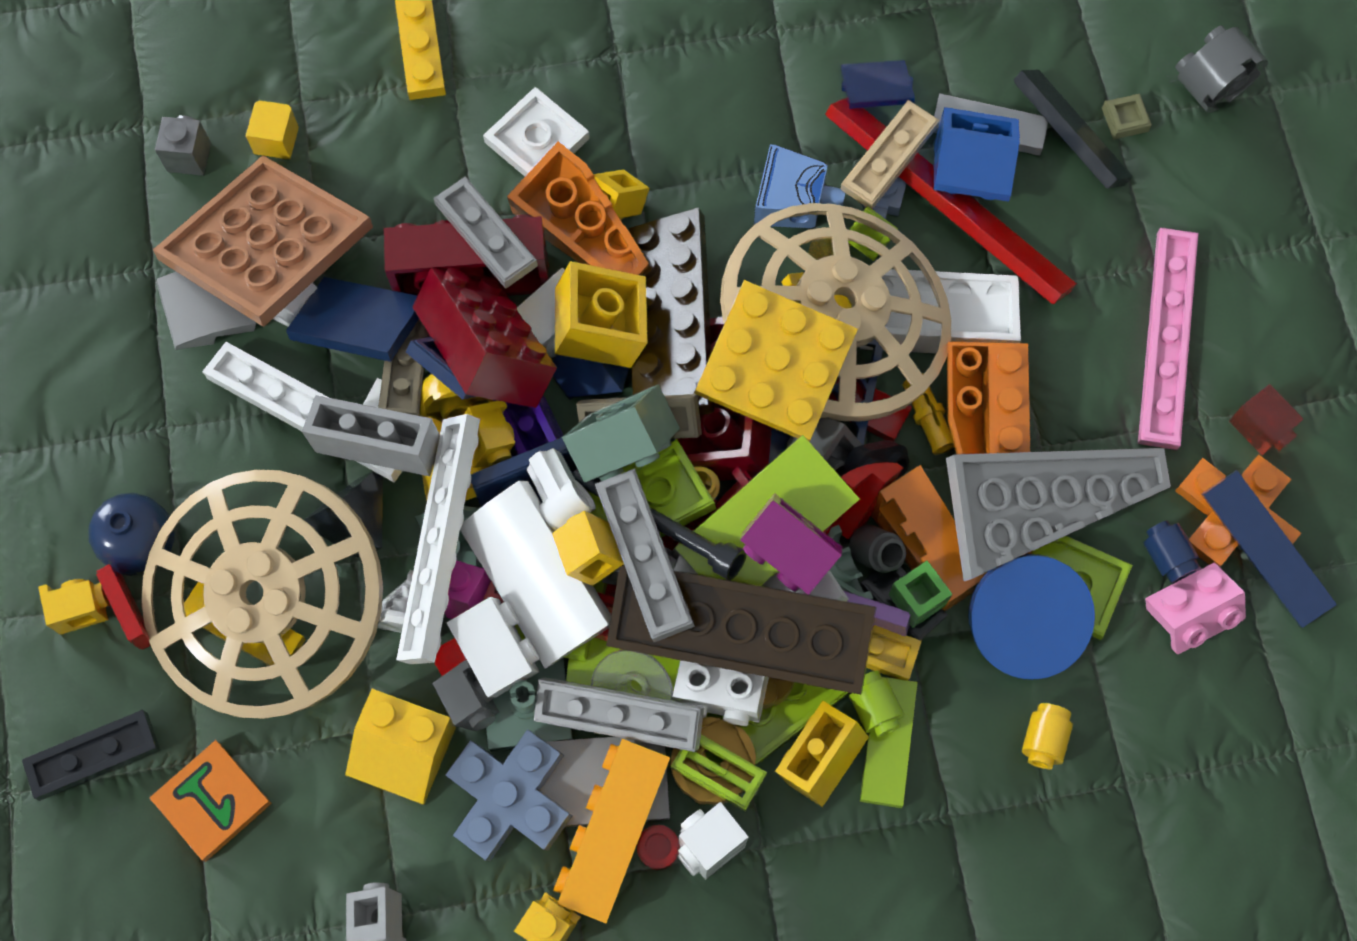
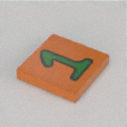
M217 740L211 743L150 797L151 801L204 862H207L272 804Z

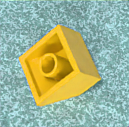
M371 689L354 729L345 775L424 805L456 726H454L451 718Z

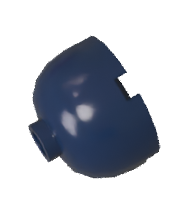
M137 493L118 494L104 501L94 512L88 526L89 543L97 559L104 565L110 564L123 575H137V572L145 570L149 552L159 531L170 516L161 505L148 496ZM174 531L169 535L163 548L169 552L175 541Z

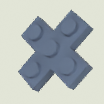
M528 729L504 763L476 742L470 740L446 774L448 778L477 799V802L453 836L485 861L492 860L513 828H516L543 850L549 851L573 816L540 791L564 757V754Z

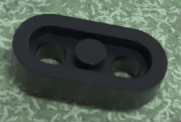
M891 440L857 446L846 458L843 475L864 465L889 462L898 463L903 467L896 478L898 480L906 473L909 467L908 451L905 446Z

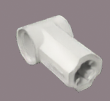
M554 448L547 451H538L529 459L530 464L527 471L543 501L539 505V510L545 521L554 531L566 524L570 517L580 514L582 511L590 513L596 509L590 494L574 479L559 451Z

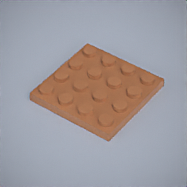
M262 156L157 245L153 251L160 262L264 327L370 231L373 225L370 217L269 158Z

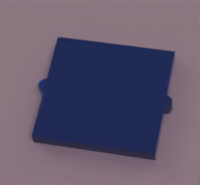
M905 60L841 65L843 79L841 90L846 92L850 109L905 105L908 100L912 103L915 102L912 89L913 77L908 75Z

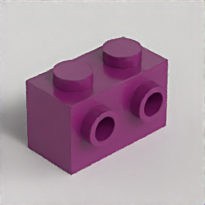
M776 493L773 494L750 522L740 538V541L745 544L743 550L750 558L761 565L767 561L779 571L776 576L785 586L794 592H797L800 588L808 595L842 556L841 545Z

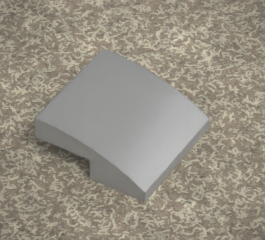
M173 272L157 279V288L175 350L212 345L218 336L255 330V321L178 272Z

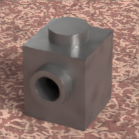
M178 116L177 118L162 117L155 151L167 172L204 176L211 141L200 120L189 116Z

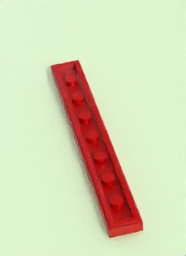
M850 96L832 103L825 113L827 118L867 151L886 128L883 123ZM919 153L914 156L898 176L1051 304H1055L1067 296L1076 286V282L970 195L950 194L945 191L934 190V166Z

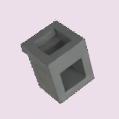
M467 660L432 683L454 726L478 731L488 727L495 721V715L499 713L493 701L495 697H487Z

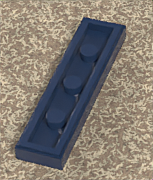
M1235 470L1201 494L1299 627H1305L1337 605L1238 471Z

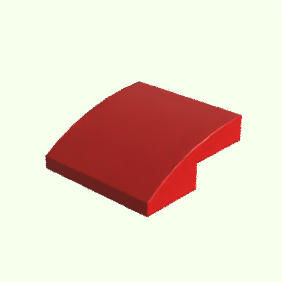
M874 463L855 468L841 476L843 481L858 496L859 500L823 532L828 535L832 527L839 525L845 538L849 539L859 527L867 524L874 513V507L876 506L880 491L896 480L903 467L898 463Z

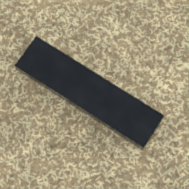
M1021 70L1013 79L1016 86L1105 188L1125 186L1133 176L1041 71Z

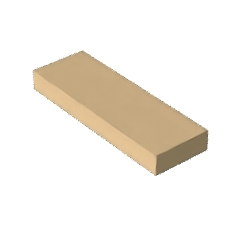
M908 100L841 183L840 190L864 206H869L873 209L937 129L940 120Z

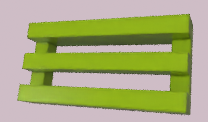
M702 734L700 746L753 776L751 784L697 752L680 749L671 765V769L746 812L760 784L767 775L766 771ZM686 758L690 759L745 792L743 798L683 763Z

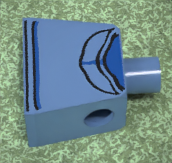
M770 144L755 207L754 225L768 215L791 206L809 203L843 206L845 192L840 190L841 188L825 185L828 166L824 162ZM808 214L789 217L776 222L772 227L813 228L816 226L818 215Z

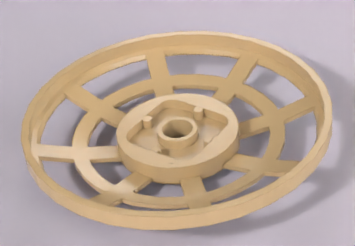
M809 203L791 206L768 215L756 223L740 239L727 262L722 278L720 303L724 324L741 288L737 287V280L742 260L751 244L759 237L777 249L765 268L762 286L760 287L858 328L838 374V401L827 400L821 418L829 417L838 421H867L886 417L906 408L918 399L939 375L947 358V343L951 341V314L948 299L940 278L929 260L911 240L895 227L876 216L855 208L836 204ZM808 214L826 215L829 228L823 227L807 230L794 235L790 239L770 227L776 222L789 217ZM843 218L867 225L887 236L897 245L889 250L869 236L847 230ZM831 238L834 255L816 260L799 246L813 240ZM848 240L866 246L881 257L870 266L856 258L850 257ZM907 256L911 257L926 277L938 307L921 302L916 283L906 266L901 262ZM786 257L790 258L805 271L797 286H775L778 270ZM894 268L906 287L909 299L891 296L881 277ZM834 295L847 297L852 304V308L847 309L839 306L834 299ZM891 312L911 315L909 330L901 345L885 327ZM923 319L941 324V339L938 351L930 367L922 375L909 354L920 336ZM874 339L889 355L874 363L856 365V348L864 346ZM896 366L911 385L905 391L887 399L869 403H855L856 379L879 376Z
M251 470L233 473L210 482L190 495L171 514L159 531L149 552L143 575L141 601L144 625L150 638V645L162 668L179 688L197 702L217 712L242 718L264 719L291 715L312 707L332 695L353 675L364 660L376 635L378 621L382 612L383 581L380 560L373 539L361 518L345 500L328 487L307 477L280 470ZM254 481L277 482L288 485L277 508L251 505L229 511L223 491L224 488L232 485ZM305 491L315 496L331 508L346 525L352 537L328 547L325 540L310 524L293 514L303 492ZM207 497L213 519L203 525L192 536L180 556L163 549L169 535L182 517L194 505ZM249 518L271 519L261 543L249 542L241 544L233 522ZM289 526L302 535L315 553L295 561L287 552L278 548L286 527ZM218 531L225 552L215 560L211 568L191 561L202 543L214 532ZM359 553L363 564L366 586L364 612L361 622L337 614L340 584L335 562ZM157 565L174 572L171 603L175 623L159 633L155 624L153 607L154 577ZM319 569H322L325 581L323 609L304 603L306 592L304 576ZM185 577L204 584L203 596L205 607L187 617L183 600ZM257 581L262 585L263 597L260 602L253 605L246 598V589L250 583ZM298 619L317 625L308 641L295 654L290 656L281 636L289 631ZM213 623L223 635L227 636L221 659L208 652L196 639L193 632ZM331 630L355 638L349 652L339 666L322 683L309 690L297 668L305 664L319 650ZM183 639L187 648L199 661L209 669L217 672L212 696L199 690L182 676L172 664L165 651L166 648ZM243 643H265L275 664L261 668L238 667L237 663ZM281 676L293 696L291 700L265 706L237 705L228 702L233 678L246 681H261Z

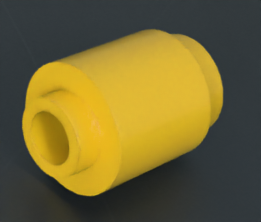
M1040 703L1037 711L1032 712L1022 747V753L1029 757V764L1048 770L1053 769L1054 765L1063 764L1073 728V723L1070 721L1072 714L1069 710L1054 704Z

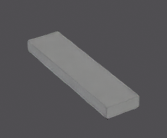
M635 469L595 484L653 642L695 627Z
M543 677L538 679L534 721L695 752L700 746L704 707Z

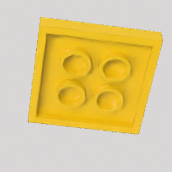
M744 280L694 394L795 438L804 435L810 442L858 328Z

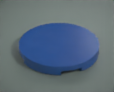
M1024 554L989 570L982 577L973 592L968 618L974 641L982 656L1000 671L1016 678L1042 679L1064 671L1082 655L1093 633L1095 610L1087 585L1071 567L1048 556Z

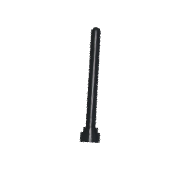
M575 469L572 472L574 479L587 491L599 497L595 484L601 482L600 479L597 477L584 483L578 469ZM650 507L659 532L707 558L708 564L713 567V572L724 579L731 581L738 575L747 555L742 548L731 542L715 544Z

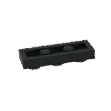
M142 709L24 758L22 763L33 798L41 801L160 751L149 715Z

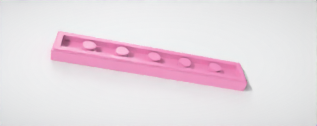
M1160 228L1157 233L1138 444L1173 450H1178L1181 446L1198 233Z

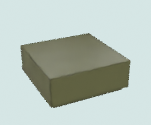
M1140 94L1108 100L1102 106L1113 140L1149 132L1152 126Z

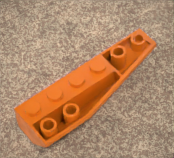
M948 342V424L956 454L1030 452L1028 344Z

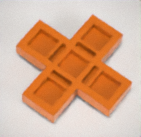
M1258 454L1241 476L1293 545L1302 533L1269 509V506L1291 481V478ZM1202 458L1175 492L1207 515L1189 540L1202 560L1209 565L1215 562L1221 567L1238 546V543L1201 495L1225 478L1226 475Z

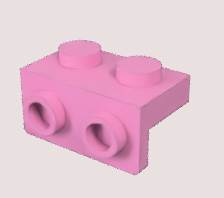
M1215 562L1145 598L1146 609L1170 634L1171 648L1176 654L1200 646L1205 640L1224 630L1236 627L1246 618L1245 592Z

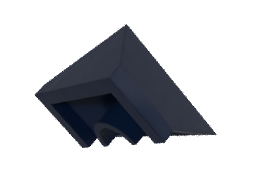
M558 355L553 360L557 369L552 377L568 399L571 400L579 396L622 392L629 368Z

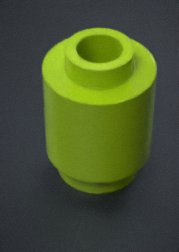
M878 670L865 674L862 694L851 693L849 698L866 733L875 731L877 737H881L900 728L898 720L904 717L905 714L888 679L882 678Z

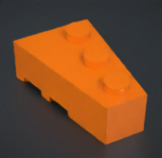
M921 465L880 491L872 518L880 528L892 532L901 538L906 548L905 562L911 570H914L928 560L952 593L947 605L942 609L947 611L972 594L979 581L987 572L973 579L963 580L955 520Z

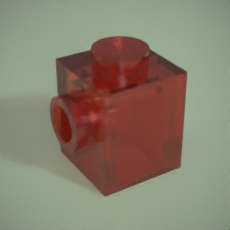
M1269 384L1242 405L1229 422L1263 456L1273 447L1280 452L1298 436L1293 430L1301 423L1303 418Z

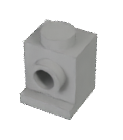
M369 883L363 886V891L347 893L346 941H406V938L402 937V894L390 889L389 884Z

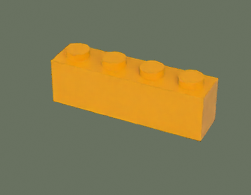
M625 739L621 740L619 746L610 745L602 768L609 770L603 787L597 784L594 785L586 809L593 811L587 828L581 825L578 826L570 846V850L577 852L571 869L565 866L562 867L553 890L561 894L558 905L605 924L607 923L670 757Z

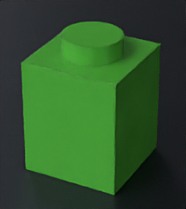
M927 560L894 582L889 596L898 609L911 614L910 625L914 628L945 607L952 593Z

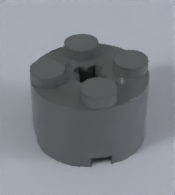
M1223 25L1218 26L1205 37L1204 42L1206 45L1196 54L1193 52L1187 54L1175 66V69L1179 72L1178 80L1207 113L1218 110L1219 108L1215 103L1222 98L1231 102L1243 93L1261 75L1257 67L1259 65L1266 67L1268 64L1265 56L1239 27H1232L1226 30Z

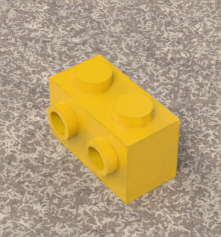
M822 701L815 713L808 719L792 747L783 756L775 772L790 787L823 807L869 736L857 721Z

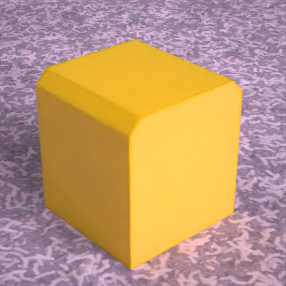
M260 100L254 104L246 138L255 155L291 159L299 129L291 107L287 104Z

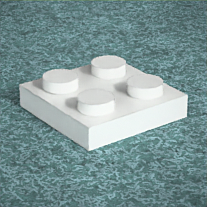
M535 87L483 135V138L490 148L522 175L526 176L557 141L572 153H575L590 139L589 131Z

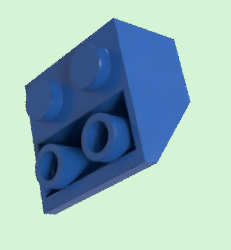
M944 107L934 142V190L945 191L950 194L977 196L986 200L996 199L1009 202L1020 144L1019 119Z

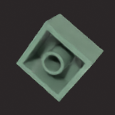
M658 384L588 414L566 433L562 439L584 483L597 477L602 482L623 473L622 467L635 462L637 467H642L660 457L658 452L671 445L670 439L680 427Z

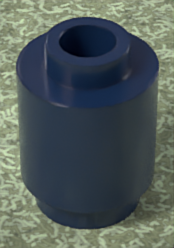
M1166 520L1146 531L1149 538L1143 544L1162 577L1167 576L1171 584L1201 569L1197 562L1199 556L1179 523L1170 525L1169 521Z

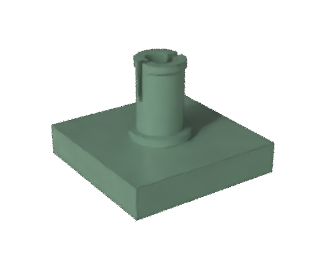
M564 658L546 669L540 660L536 661L535 664L539 673L525 681L515 683L511 686L510 690L493 699L499 713L495 715V721L486 727L488 750L490 752L514 749L527 729L546 742L573 740L571 728L534 721L538 679L546 677L566 681Z

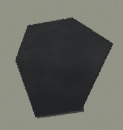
M371 471L352 482L337 495L345 500L361 518L373 539L377 551L382 548L383 476ZM325 504L304 519L321 536L334 544L352 537L346 525ZM359 553L353 555L355 557H360Z

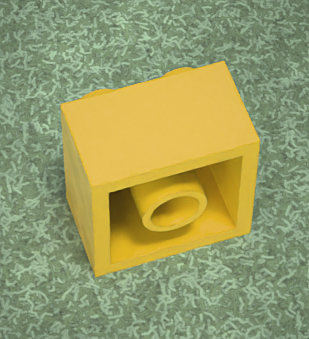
M570 261L555 287V354L631 368L647 344L646 277Z

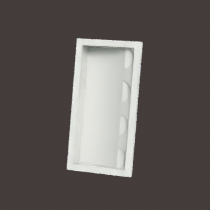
M891 269L881 277L891 296L909 299L906 287L895 269ZM908 270L916 283L921 302L938 307L932 288L922 271ZM936 272L948 299L951 314L950 342L1020 343L1018 276ZM891 312L889 320L885 325L900 345L908 333L911 315ZM923 319L920 336L911 352L937 353L941 339V324ZM861 346L860 349L873 350V347Z
M518 481L466 519L460 531L503 601H507L518 618L520 629L534 646L539 660L546 669L610 627L611 614L593 586L567 576L552 535L555 531L548 525L539 510L541 501L528 481Z

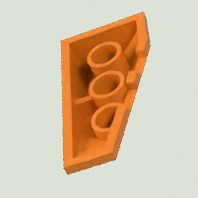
M559 141L507 196L514 215L542 216L545 239L578 263L640 276L649 267L648 261L626 226L621 222L610 200L596 182L588 165Z

